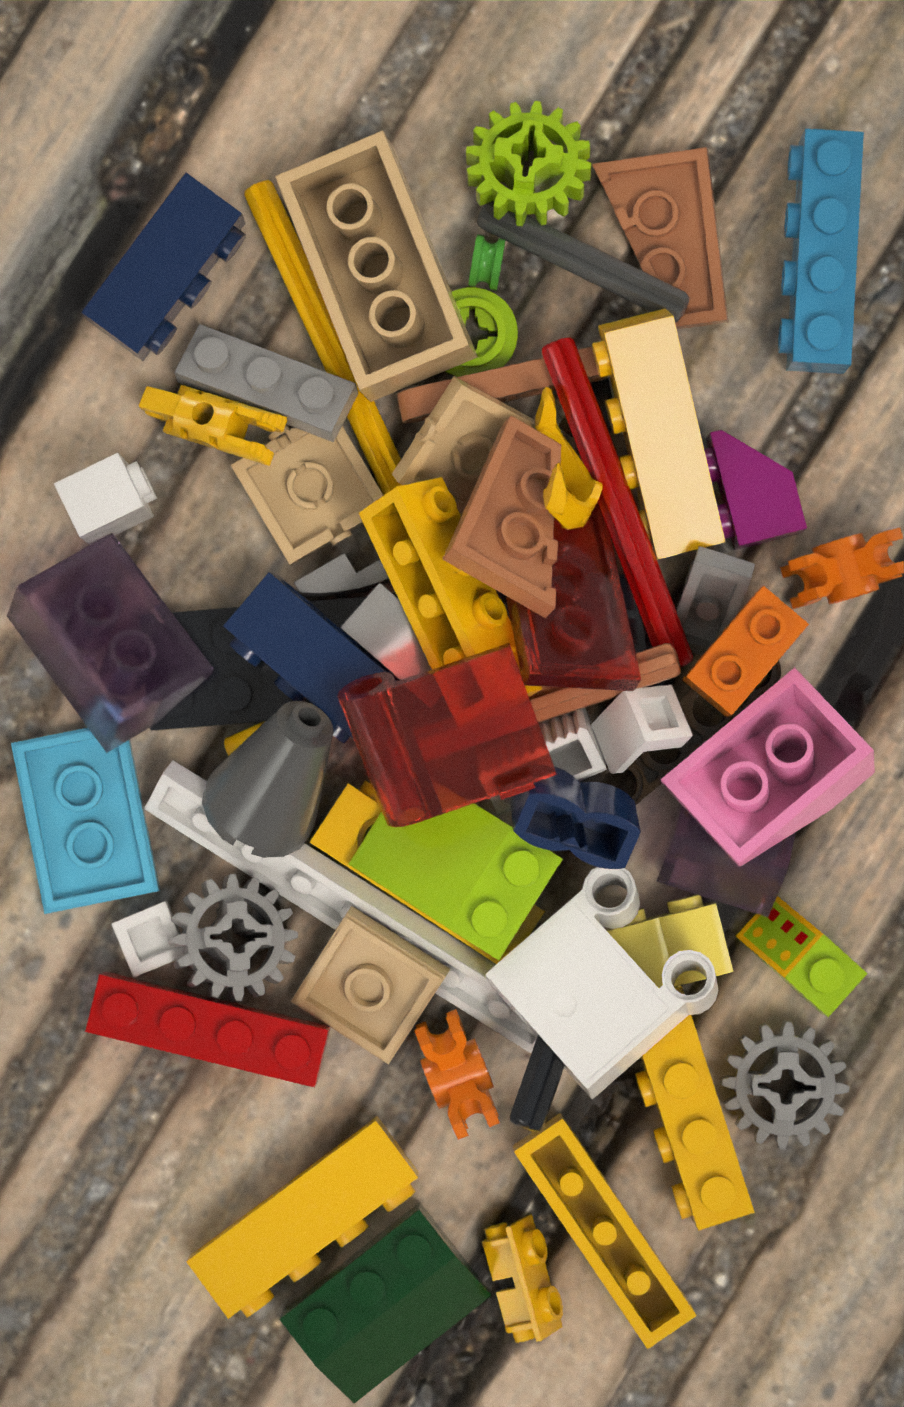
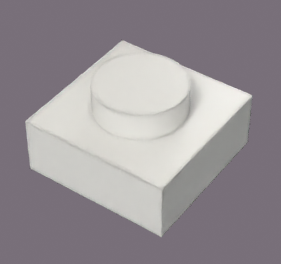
M168 901L111 923L133 978L184 956L182 948L168 945V939L181 934L178 926L171 921L173 913Z

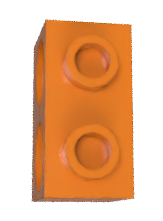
M763 585L754 593L682 680L726 718L732 716L806 629L809 623Z

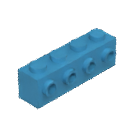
M805 128L798 145H790L787 177L788 180H796L795 203H787L784 236L785 238H793L792 261L784 260L781 295L790 296L789 319H780L778 334V353L787 354L786 371L844 374L851 366L864 132Z

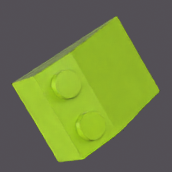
M411 764L352 857L349 865L495 959L500 960L561 863L562 858L550 850L538 848L527 843L513 831L512 826Z

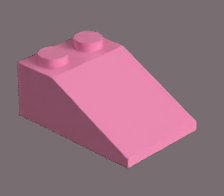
M794 667L661 779V783L737 866L741 867L833 809L875 773L874 750Z

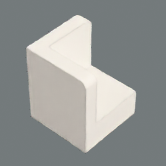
M672 685L623 690L591 724L611 774L623 773L643 752L680 748L693 736Z

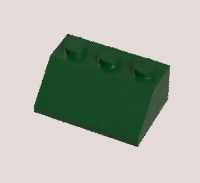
M419 1202L284 1308L279 1320L313 1364L353 1403H356L488 1299L492 1293L421 1202Z

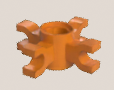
M895 528L875 534L867 542H865L863 533L851 535L812 548V554L789 560L788 565L780 567L783 578L799 575L804 582V591L797 593L798 596L790 598L792 609L817 603L823 597H827L829 605L879 590L878 584L902 577V574H904V561L894 563L888 555V547L893 545L892 542L903 539L901 529Z
M457 1009L446 1013L447 1017L445 1018L449 1028L444 1033L432 1034L426 1021L415 1025L416 1030L414 1031L421 1050L426 1057L421 1059L420 1062L439 1109L448 1106V1117L459 1140L469 1136L466 1130L469 1129L466 1119L473 1114H483L489 1127L500 1122L498 1112L489 1092V1089L494 1088L485 1061L475 1038L466 1041L464 1026Z

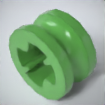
M477 234L468 286L476 287L479 282H485L489 285L490 290L497 291L506 239L498 238L495 243H489L485 240L484 235Z

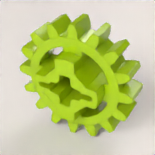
M534 101L530 113H522L517 102L510 103L509 117L503 118L494 110L490 112V130L476 126L473 130V143L475 145L467 146L466 164L471 166L467 168L468 186L478 187L476 189V202L481 206L494 201V218L498 220L505 216L508 211L514 212L516 226L521 227L525 223L527 215L535 214L541 226L546 225L547 211L554 209L563 217L566 216L569 209L567 197L581 201L584 197L583 182L590 181L591 163L586 161L590 158L589 141L579 140L581 125L578 121L563 126V109L558 107L549 116L543 115L541 101ZM534 151L532 166H529L528 175L524 177L523 167L525 161H528L529 152ZM500 182H504L509 187V189L502 185Z

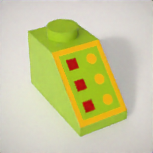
M775 893L767 899L735 935L737 939L798 994L826 1017H829L868 974L827 936Z

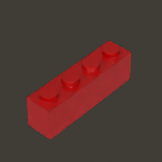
M106 971L99 974L85 1032L315 1088L318 1083L331 1027L239 1003H231L230 1001L218 998L212 1000L208 999L206 995Z

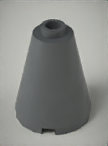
M288 702L280 707L213 770L207 780L202 805L209 824L223 840L233 846L237 839L248 846L254 847L251 854L262 858L284 857L301 849L312 834L316 823L333 738V725L329 717L320 708L308 702Z

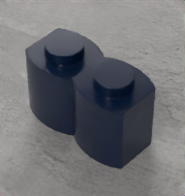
M540 763L526 764L510 799L513 831L521 839L533 846L546 850L562 851L570 849L582 861L599 868H625L641 833L635 801L626 792L612 785L600 782L580 783L573 775L556 766Z

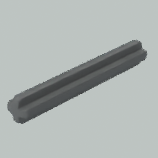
M494 201L483 205L479 212L477 224L481 229L499 238L506 239V241L651 312L666 308L674 316L675 322L681 319L687 309L690 297L686 292L547 224L541 226L536 219L528 215L521 227L516 226L514 212L508 211L500 220L494 218Z

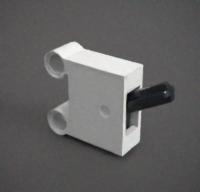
M596 867L592 869L585 878L583 889L485 974L491 987L537 1037L509 1116L510 1122L522 1129L533 1132H540L543 1129L563 1069L570 1074L591 1099H594L688 1015L701 1014L708 1010L716 1001L718 984L715 969L709 958L701 952L685 950L672 955L664 964L662 971L663 985L658 988L606 931L604 927L615 929L626 926L638 914L640 906L639 894L635 880L625 868L604 869ZM609 885H618L627 890L626 898L620 905L606 908L596 903L597 894L601 889ZM685 971H698L706 977L705 986L696 994H681L674 988L675 980Z

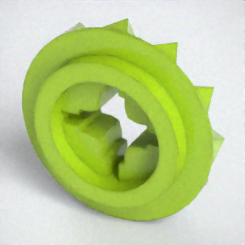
M466 287L452 291L465 326L466 320L469 319V310H475V320H478V328L488 331V334H497V337L488 336V339L479 340L475 350L477 358L445 372L448 375L461 377L504 367L512 358L518 339L517 322L509 305L497 294L483 288Z

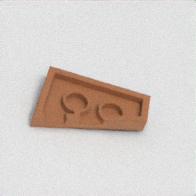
M707 147L592 164L642 271L686 292L690 297L685 313L678 322H675L676 329L728 323L710 159Z
M510 416L499 430L442 559L546 618L555 609L556 589L551 588L552 565L557 561L558 541L553 540L554 516L545 509L543 490L548 486L552 469L557 463L561 465V444L515 417Z

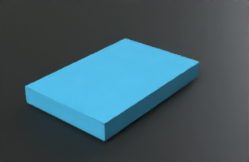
M126 720L11 743L44 914L160 891Z

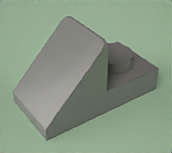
M701 546L698 547L696 556L690 563L676 606V612L692 653L703 655L738 614L752 578L754 563Z

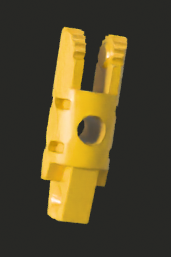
M180 385L177 394L146 386L139 403L140 409L144 410L148 416L166 422L163 428V432L268 466L271 464L274 452L270 451L263 444L244 440L248 424L269 432L282 433L288 421L285 416L184 385Z

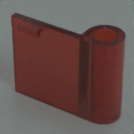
M510 643L397 682L394 676L387 672L366 675L345 685L337 694L338 701L388 826L404 827L416 824L500 795L502 800L534 789V782L557 775Z

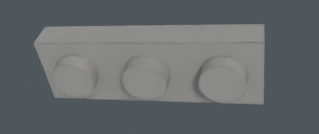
M199 324L174 372L178 383L285 416L288 420L287 425L331 442L335 441L358 395L357 386L354 382Z

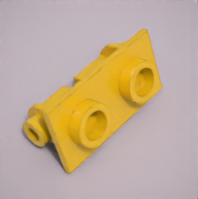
M532 1214L526 1215L507 1226V1223H500L485 1228L484 1231L487 1239L482 1241V1246L485 1251L492 1281L512 1277L515 1287L496 1292L506 1333H513L515 1343L536 1338V1342L544 1340L563 1327L561 1322L563 1305L556 1287L551 1286L545 1264L547 1260V1245L540 1230L536 1229Z

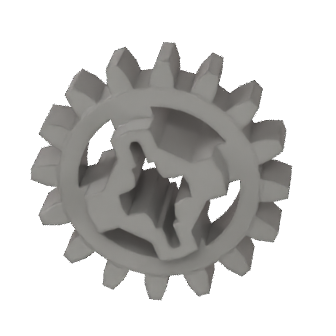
M229 874L224 877L221 890L212 879L205 881L201 884L205 898L202 899L199 895L190 892L183 898L185 905L191 910L189 914L177 912L172 916L171 921L183 928L182 934L168 939V945L182 948L184 956L178 958L173 965L175 969L190 966L193 970V974L187 982L190 988L199 985L203 981L208 983V999L214 1000L218 998L223 989H227L230 1002L237 1003L242 1001L244 987H247L249 993L254 998L265 994L262 979L273 984L280 983L284 979L282 973L276 967L278 963L290 964L294 962L295 956L290 951L284 949V943L298 938V932L284 929L282 923L293 912L291 908L279 911L275 909L273 904L279 895L276 889L263 896L258 893V878L253 877L249 879L243 888H239L236 874ZM219 902V908L216 909L217 919L210 927L197 928L204 912L211 905ZM247 904L258 911L266 924L260 925L247 912ZM232 925L235 934L244 935V938L255 937V939L235 948V952L233 951L232 943L222 942V939H211L228 931ZM269 948L261 966L248 975L252 955L257 950ZM199 952L209 954L219 964L220 973L210 968Z
M783 1020L780 1034L776 1035L773 1034L767 1024L759 1025L761 1037L759 1041L754 1042L745 1035H742L739 1040L742 1047L746 1050L742 1057L727 1054L725 1058L736 1070L734 1075L720 1077V1084L734 1089L735 1095L723 1101L724 1107L727 1110L739 1108L742 1110L743 1113L737 1118L735 1125L740 1130L749 1127L751 1124L756 1125L754 1141L762 1144L771 1133L775 1135L776 1145L779 1149H786L789 1136L796 1135V1138L804 1147L810 1145L808 1133L810 1129L815 1127L818 1131L827 1135L830 1129L824 1120L825 1116L828 1113L842 1116L844 1110L833 1101L835 1094L849 1092L847 1084L835 1081V1074L843 1071L846 1068V1064L842 1060H828L827 1056L835 1045L830 1040H825L815 1046L813 1041L816 1030L810 1026H807L800 1036H795L791 1021ZM775 1047L773 1049L772 1061L760 1071H749L752 1063L759 1055ZM798 1048L805 1050L815 1059L822 1075L807 1074L799 1065ZM788 1069L789 1076L804 1085H810L809 1087L798 1086V1089L789 1090L787 1099L781 1100L780 1094L777 1091L759 1083H770L771 1080H779L782 1076V1070ZM747 1094L763 1096L770 1104L771 1121L762 1118L754 1111ZM809 1099H820L810 1114L796 1121L797 1109Z

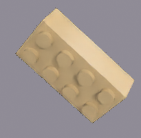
M383 130L275 176L359 391L370 402L478 357L396 151Z

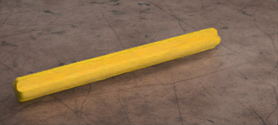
M264 180L253 184L244 191L245 199L325 371L356 383L305 251L273 182ZM357 386L358 395L347 418L383 495H385L393 488L401 486L392 475L401 458L375 402H370L359 391Z

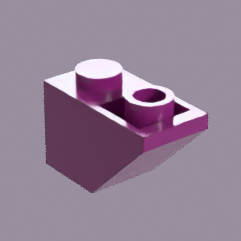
M723 430L709 433L706 438L708 448H705L704 451L712 483L717 482L722 504L717 505L724 538L732 539L734 550L803 533L807 529L793 472Z

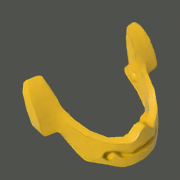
M545 387L535 415V429L561 444V465L557 463L552 469L548 486L543 490L545 509L559 521L564 529L584 527L598 502L603 485L601 482L592 479L579 456L561 433L556 422L554 395L550 388Z

